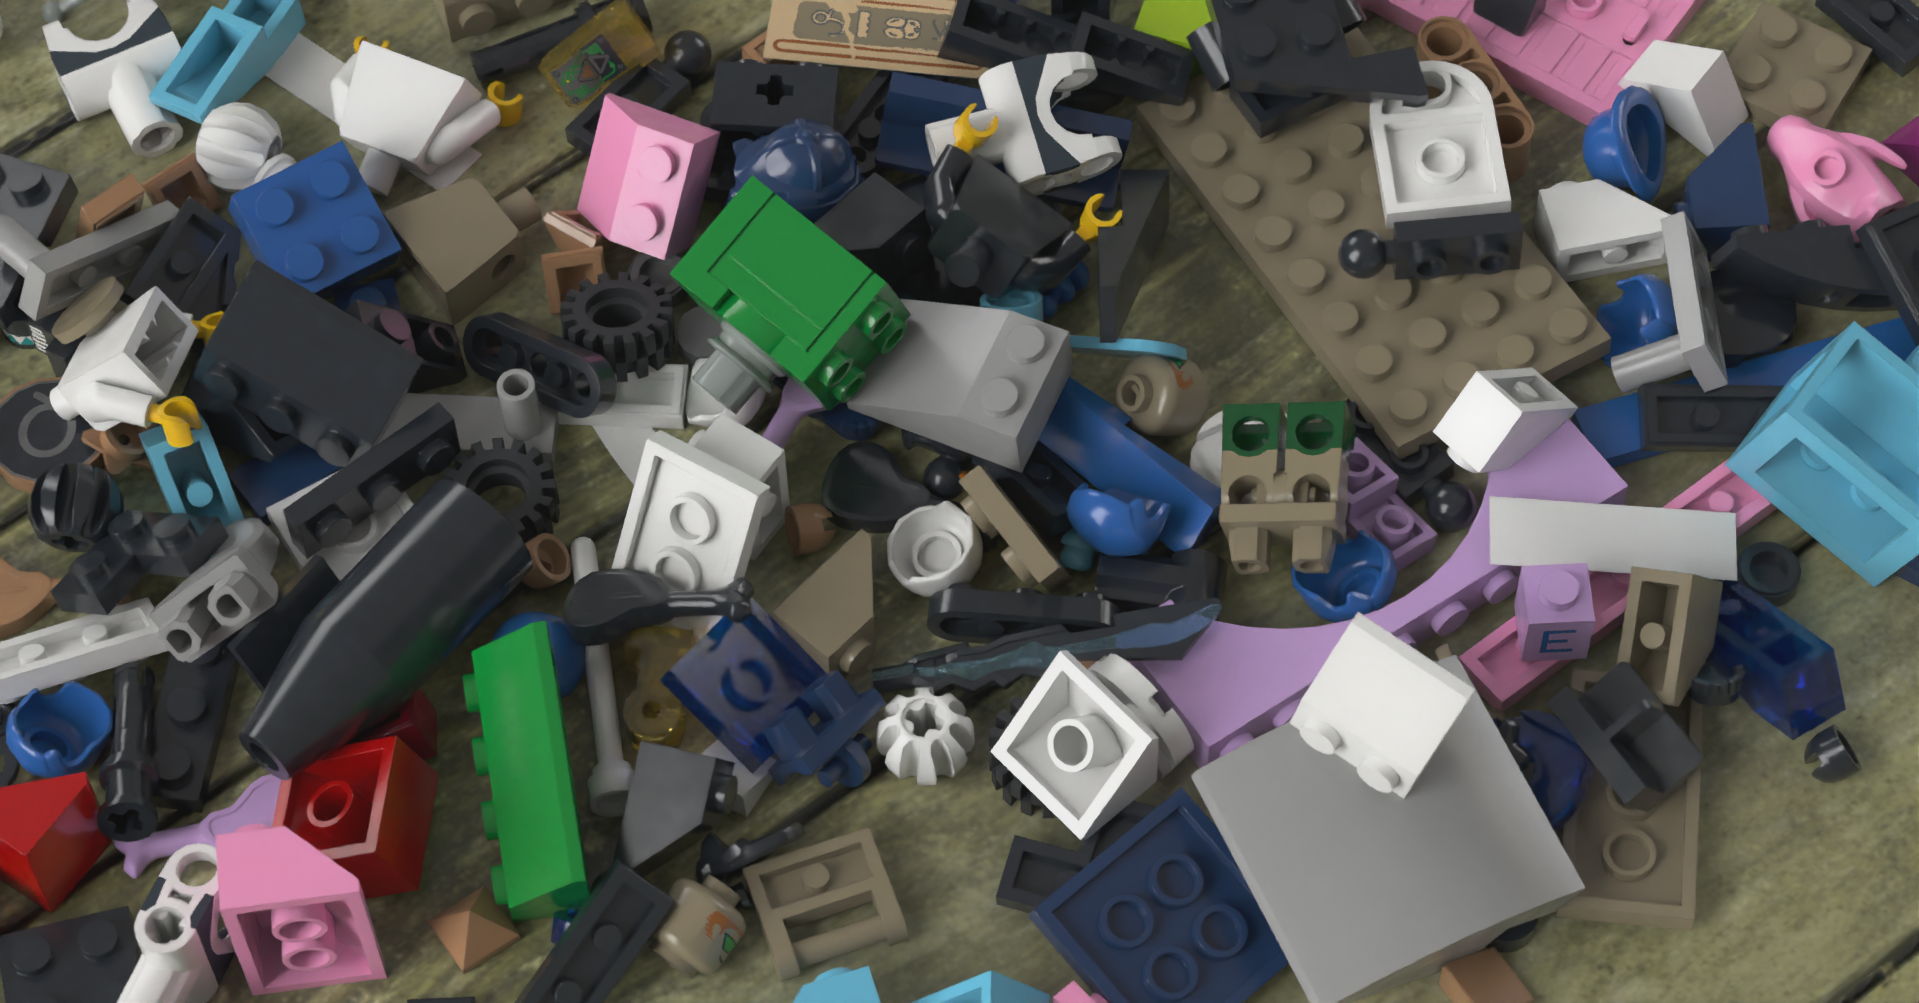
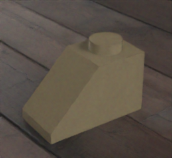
M860 529L772 611L775 643L817 678L834 670H838L843 677L847 674L854 676L869 663L875 651L871 535L863 529Z
M1632 566L1617 665L1623 661L1632 664L1664 705L1679 707L1691 686V679L1697 676L1713 649L1723 582L1690 573Z

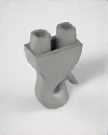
M250 517L235 520L228 524L225 530L229 537L214 553L213 558L191 574L150 613L151 620L159 628L158 638L177 660L193 662L276 604L279 595L278 586L270 573L277 559L280 540L260 519Z

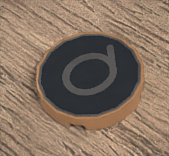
M62 377L35 379L14 388L0 400V474L8 484L17 490L31 493L37 478L47 468L54 467L57 464L77 462L96 466L100 469L105 464L103 454L82 442L81 439L83 432L93 427L82 416L73 421H68L60 417L53 409L50 402V392L58 386Z

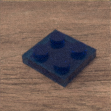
M751 597L749 601L752 605V613L744 622L738 624L723 617L666 672L660 681L753 774L774 753L762 729L782 712L798 706L808 719L814 710L802 696L803 691L818 677L827 673Z

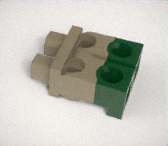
M1346 401L1288 403L1287 418L1280 403L1223 404L1222 504H1220L1219 523L1229 541L1231 561L1237 573L1241 575L1264 574L1270 571L1271 546L1293 545L1292 564L1296 571L1303 573L1330 572L1335 545L1346 544L1347 526L1345 520L1348 508L1350 450H1354L1356 426ZM1315 419H1321V420L1327 421V422L1307 423L1308 421H1310V420H1315ZM1249 421H1259V422H1262V423H1264V424H1244V423L1249 422Z

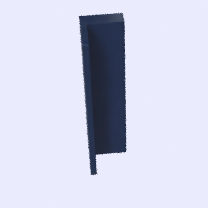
M893 72L884 105L875 164L880 167L929 176L934 167L928 150L925 125L960 116L973 103L977 105L971 113L987 109L981 89ZM1055 105L1051 109V113L1055 121L1066 131L1079 135L1092 134L1093 137L1114 136L1118 139L1123 156L1115 166L1104 173L1068 188L1036 196L1052 202L1085 208L1090 197L1102 193L1105 196L1096 211L1112 212L1116 201L1120 168L1130 141L1133 121ZM1003 163L993 165L1006 174Z

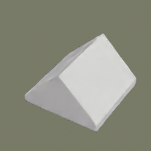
M1063 650L1059 651L995 744L991 753L1080 840H1084L1093 835L1157 781L1159 737L1069 651Z

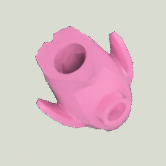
M1787 115L1780 118L1769 129L1766 143L1771 156L1781 165L1785 174L1789 201L1798 223L1819 219L1829 226L1850 225L1853 240L1857 243L1860 240L1855 231L1860 227L1906 206L1905 200L1880 169L1877 162L1883 161L1903 170L1906 169L1907 164L1892 149L1879 141L1853 133L1814 126L1806 118L1795 115Z

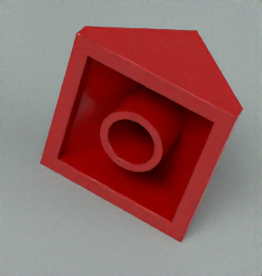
M86 772L0 787V880L52 914L112 844V839L106 837L98 828L97 813L100 804Z

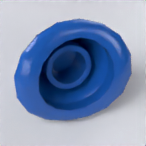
M1631 85L1618 93L1612 108L1592 118L1584 131L1582 149L1584 162L1594 180L1600 179L1618 189L1631 188L1638 198L1645 202H1651L1660 191L1663 181L1667 152L1666 128L1658 101L1645 88Z

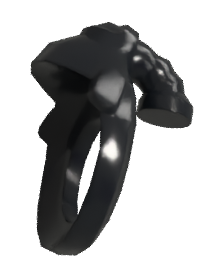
M797 821L756 840L748 841L745 838H740L730 846L710 831L701 843L700 858L696 862L695 877L698 880L697 882L702 884L706 877L711 875L741 897L735 908L743 910L753 908L754 906L744 883L740 882L734 886L728 885L726 881L727 873L802 838L804 835L803 825L800 821Z

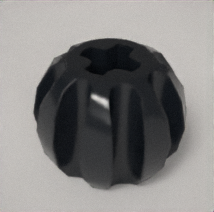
M61 463L47 468L35 481L28 498V519L38 538L56 549L69 552H88L108 532L107 527L116 516L124 513V496L114 477L103 469L84 463Z

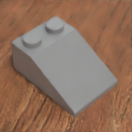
M900 299L911 314L905 321L907 324L906 332L900 342L890 352L886 354L880 352L865 369L866 379L859 391L847 402L848 409L1022 473L1074 368L1069 331L1011 310Z

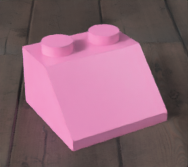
M611 93L606 94L577 210L609 241L656 258L666 260L690 248L721 132Z

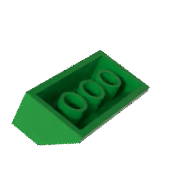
M545 620L532 622L471 651L474 673L462 674L468 713L480 712L484 736L472 738L477 776L490 775L493 800L481 801L487 841L499 839L502 864L490 866L495 902L497 906L509 905L514 923L578 913L591 895L556 660Z

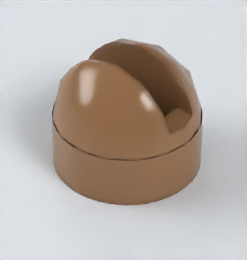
M805 502L786 507L784 515L785 529L794 555L801 556L816 553L825 549L831 543L835 535V529L824 530L822 519L833 516L825 506L816 502Z
M542 533L525 543L533 561L532 570L522 580L527 587L535 589L549 588L569 576L571 572L570 555L565 545L557 537L549 533Z

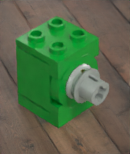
M753 175L670 272V275L690 297L721 323V329L723 330L717 338L709 337L707 339L708 343L716 350L695 373L692 379L735 415L759 387L771 394L773 390L771 383L777 376H787L830 412L839 401L845 403L859 391L866 379L864 371L880 352L882 354L890 352L900 342L907 329L905 321L911 315L885 280Z

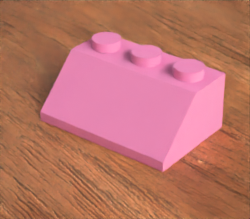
M250 824L238 828L234 833L215 835L220 912L253 996L387 978L386 964L357 877L285 826L271 827L265 824Z

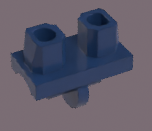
M834 670L818 677L802 694L819 717L820 721L812 726L800 708L795 706L782 712L762 729L772 749L779 757L767 770L778 786L785 784L797 772L804 775L813 774L821 765L823 767L817 772L816 776L825 787H831L836 781L849 787H857L870 775L871 765L865 753L872 747V742L863 733H858L853 739L851 737L886 702L876 688L858 694L838 670Z

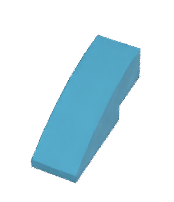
M230 0L223 10L211 6L150 93L149 99L151 103L203 124L213 109L238 101L265 76L305 26L306 21L300 0Z

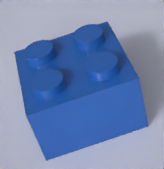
M343 140L231 195L228 212L238 230L241 231V236L254 260L257 259L322 299L332 296V291L348 288L395 264L402 250Z

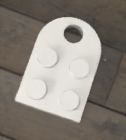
M1420 61L1419 64L1426 86L1438 88L1442 91L1440 96L1434 99H1427L1426 106L1417 108L1402 106L1403 100L1373 98L1372 103H1370L1369 125L1386 229L1394 228V222L1511 212V196L1492 97L1485 84L1475 74L1449 62Z

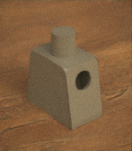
M474 178L464 179L391 208L383 213L402 249L398 257L451 325L461 322L524 270L527 262L520 232L542 219V213L537 202L526 188L523 187L501 201L496 202L481 182Z

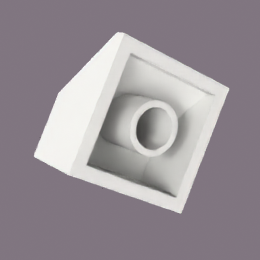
M1358 612L1303 696L1290 724L1299 729L1303 740L1315 750L1324 754L1335 753L1357 767V773L1360 778L1372 788L1384 793L1393 791L1402 798H1405L1448 735L1475 689Z

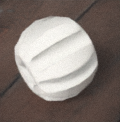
M232 102L213 109L200 128L195 150L196 160L206 172L209 178L207 180L212 185L232 193H237L253 185L255 176L260 168L269 159L282 152L280 126L269 113L251 103Z
M933 687L915 688L914 697L897 695L886 706L883 713L885 719L879 721L877 726V748L882 755L886 756L885 764L888 769L899 779L917 776L918 786L936 785L937 775H946L953 778L965 767L968 760L966 753L972 751L975 744L974 725L971 719L965 716L966 709L963 703L951 693L943 696H934Z

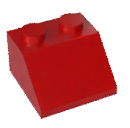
M397 735L344 745L287 781L281 780L272 827H287L357 877L365 899L419 890L439 774Z

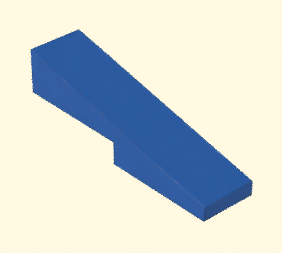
M1069 377L1038 440L1101 492L1108 487L1115 488L1147 499L1171 504L1170 513L1158 539L1174 552L1184 549H1197L1204 541L1220 513V504H1222L1221 488L1129 429L1128 426L1132 420L1131 416Z

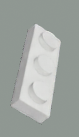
M146 597L116 606L108 615L90 614L0 642V704L15 702L34 688L43 690L59 684L65 685L69 681L79 682L88 675L125 663H141L150 656L169 651L158 638L159 628L150 618V613L154 609L150 599Z

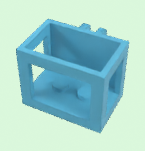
M1854 321L1789 379L1725 463V466L1874 588L1919 555V345L1903 361Z

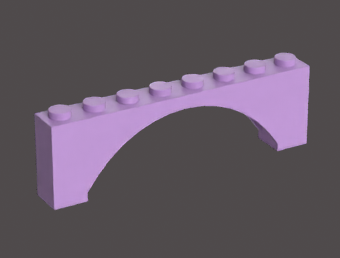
M1568 419L1508 470L1487 472V488L1468 534L1449 560L1431 578L1408 595L1364 616L1415 650L1419 644L1435 634H1438L1440 637L1449 635L1466 621L1470 612L1488 601L1491 604L1502 602L1518 587L1521 566L1490 564L1489 496L1624 505L1628 485L1573 422ZM1170 599L1160 606L1172 605L1174 603ZM1194 616L1172 626L1152 625L1118 636L1117 648H1144L1167 645L1180 641L1200 631L1207 625L1209 626L1183 660L1127 661L1158 690L1152 698L1157 702L1164 714L1173 708L1180 717L1194 743L1195 749L1189 755L1202 768L1251 740L1291 721L1303 696L1353 619L1317 627L1277 629L1246 627Z

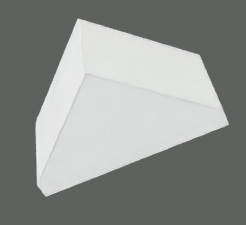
M1654 39L1618 83L1623 89L1631 85L1645 88L1658 101L1665 123L1707 157L1749 116L1726 55L1721 50Z

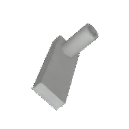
M166 200L52 250L44 246L7 214L0 215V258L25 278L18 307L34 321H37L68 307L82 293L104 278L113 276L120 283L134 278L179 209L169 200Z
M1682 211L1660 219L1678 334L1611 357L1612 371L1623 393L1638 389L1642 384H1652L1692 370L1704 392L1728 384L1707 250L1687 215Z
M511 369L504 372L497 381L498 397L407 393L394 420L380 442L439 402L454 418L461 451L469 459L473 457L471 444L481 441L484 451L493 449L492 438L503 437L505 449H511L514 439L524 441L527 453L535 447L542 452L543 461H549L550 465L554 466L559 430L558 410L538 401L535 381L528 371Z

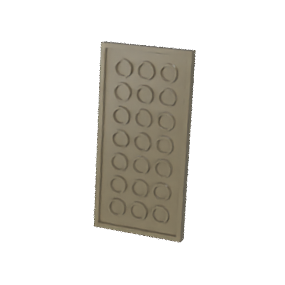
M1358 27L1344 35L1349 52L1353 58L1378 53ZM1204 74L1188 81L1180 106L1149 100L1136 106V122L1352 403L1356 402L1358 411L1367 423L1373 424L1375 427L1374 432L1389 451L1392 449L1400 460L1419 451V446L1423 443L1429 446L1440 440L1433 431L1476 371L1533 367L1547 381L1552 383L1610 353L1612 338L1524 230L1520 269L1505 270L1490 275L1481 273L1448 275L1431 280H1420L1417 278L1395 280L1392 264L1385 265L1379 274L1369 279L1354 278L1342 269L1338 260V248L1343 238L1350 232L1358 229H1369L1378 233L1384 240L1393 239V228L1386 229L1369 125L1370 103L1351 102L1347 98L1262 139L1259 138L1229 98L1230 88L1213 92Z

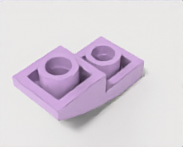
M1356 437L1354 450H1350L1348 508L1345 520L1347 526L1346 533L1351 539L1358 537L1359 530H1364L1372 538L1383 543L1393 553L1398 572L1433 551L1438 534L1395 494L1399 476Z

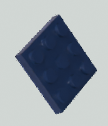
M1182 787L1033 909L1028 916L1093 993L1102 996L1108 1003H1244L1289 964L1219 829Z

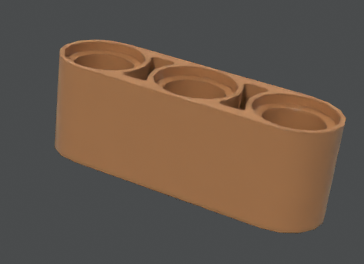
M1448 16L1431 18L1418 31L1416 48L1418 61H1443L1456 64L1475 74L1485 84L1492 97L1500 143H1507L1501 144L1508 183L1516 181L1524 175L1529 165L1534 134V122L1531 115L1471 30L1462 21ZM1427 86L1429 92L1428 99L1437 98L1442 94V91L1438 88Z

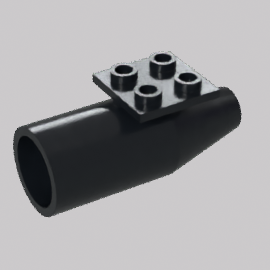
M440 479L422 495L341 581L325 559L315 555L279 592L276 604L253 619L227 645L262 692L239 733V740L249 755L266 771L281 780L287 781L400 710L532 570L533 561L531 554L512 525L493 506L475 492L457 482Z

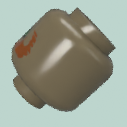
M1140 355L1130 360L1124 367L1116 384V406L1132 417L1128 428L1139 435L1182 437L1192 432L1199 425L1208 406L1209 392L1205 376L1198 365L1189 359L1181 360L1156 355Z
M708 875L702 884L689 878L678 879L667 892L675 902L650 936L653 941L648 949L690 979L693 978L697 971L702 974H714L720 969L746 931L745 919L735 909L741 897L711 875Z

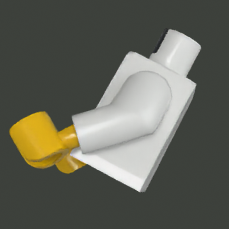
M366 36L355 38L353 44L355 54L348 59L330 84L335 122L340 127V136L354 148L366 153L359 172L369 190L382 196H388L400 166L430 176L439 165L447 164L496 126H513L522 118L523 95L517 94L514 99L503 101L505 84L502 82H492L488 87L487 99L480 100L482 94L466 78L391 51L389 40H384L380 47L369 43Z
M157 286L153 287L112 317L100 331L90 337H85L78 345L58 386L50 392V402L53 409L60 417L68 421H73L82 416L94 429L103 432L120 422L148 428L152 423L162 424L169 445L177 448L192 445L194 439L190 428L201 429L203 427L194 402L185 396L170 398L161 405L157 404V402L167 397L194 339L203 338L206 346L225 312H215L205 316L201 321L193 320V314L182 313Z

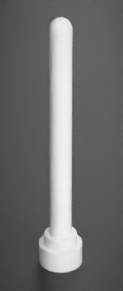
M588 537L575 539L571 544L570 552L574 583L576 584L579 579L587 574L599 571L594 542ZM609 644L585 645L586 676L598 762L592 769V776L587 781L590 809L600 816L624 815L634 770H632L631 764L625 761L623 757Z

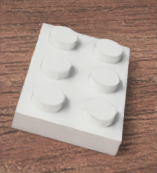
M662 430L657 431L646 440L612 569H631L652 574L675 591L716 590L727 586L740 577L744 578L771 486ZM724 616L676 617L664 624L654 625V627L712 657L724 647L731 620Z

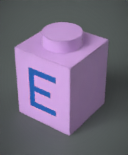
M1588 564L1521 566L1514 602L1521 662L1587 658L1595 624Z

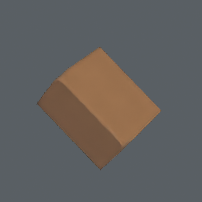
M1495 947L1452 960L1441 968L1439 986L1452 1003L1534 1002V998Z

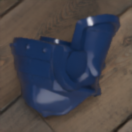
M802 117L783 125L770 135L762 136L756 141L743 138L733 142V151L736 157L733 172L736 181L735 186L729 191L725 207L753 175L814 224L864 182L865 179L861 168H859L856 156L852 154L849 141L826 124L814 120H805Z

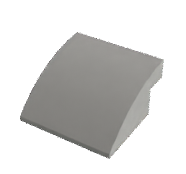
M1457 655L1435 661L1436 664L1475 689ZM1476 689L1448 735L1405 798H1402L1393 791L1384 793L1372 788L1360 778L1357 773V767L1335 753L1324 754L1312 748L1303 740L1299 729L1291 725L1290 721L1221 756L1191 775L1310 1003H1353L1441 972V968L1445 964L1481 951L1508 928L1558 911L1586 888Z

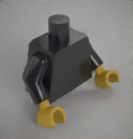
M970 104L954 122L953 135L956 139L955 144L946 145L922 189L926 221L934 228L927 243V248L932 255L945 264V273L953 284L966 288L974 285L991 298L1001 299L1015 288L1023 292L1053 289L1090 253V242H1098V227L1118 226L1122 217V210H1119L1110 221L1098 220L1093 214L1101 205L1105 195L1102 193L1095 194L1090 197L1080 217V227L1075 232L1070 230L1074 224L980 155H977L974 159L970 156L973 149L982 147L997 130L999 124L998 117L995 115L984 131L975 130L969 122V115L977 104Z

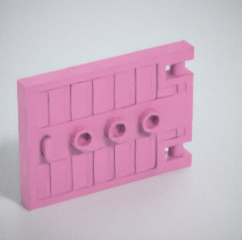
M1475 0L1357 1L1362 7L1417 36L1421 26L1431 18L1448 16L1462 21L1471 30L1509 85L1588 125L1593 117L1612 108L1618 93L1624 90L1618 83L1654 39L1674 43L1705 0H1546L1545 9L1522 37L1516 36L1477 15L1473 11Z

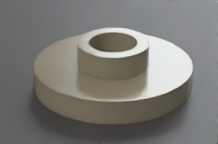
M110 276L91 286L61 314L52 328V334L61 344H67L84 334L90 337L100 331L115 314L112 308L123 294L124 287L115 277Z

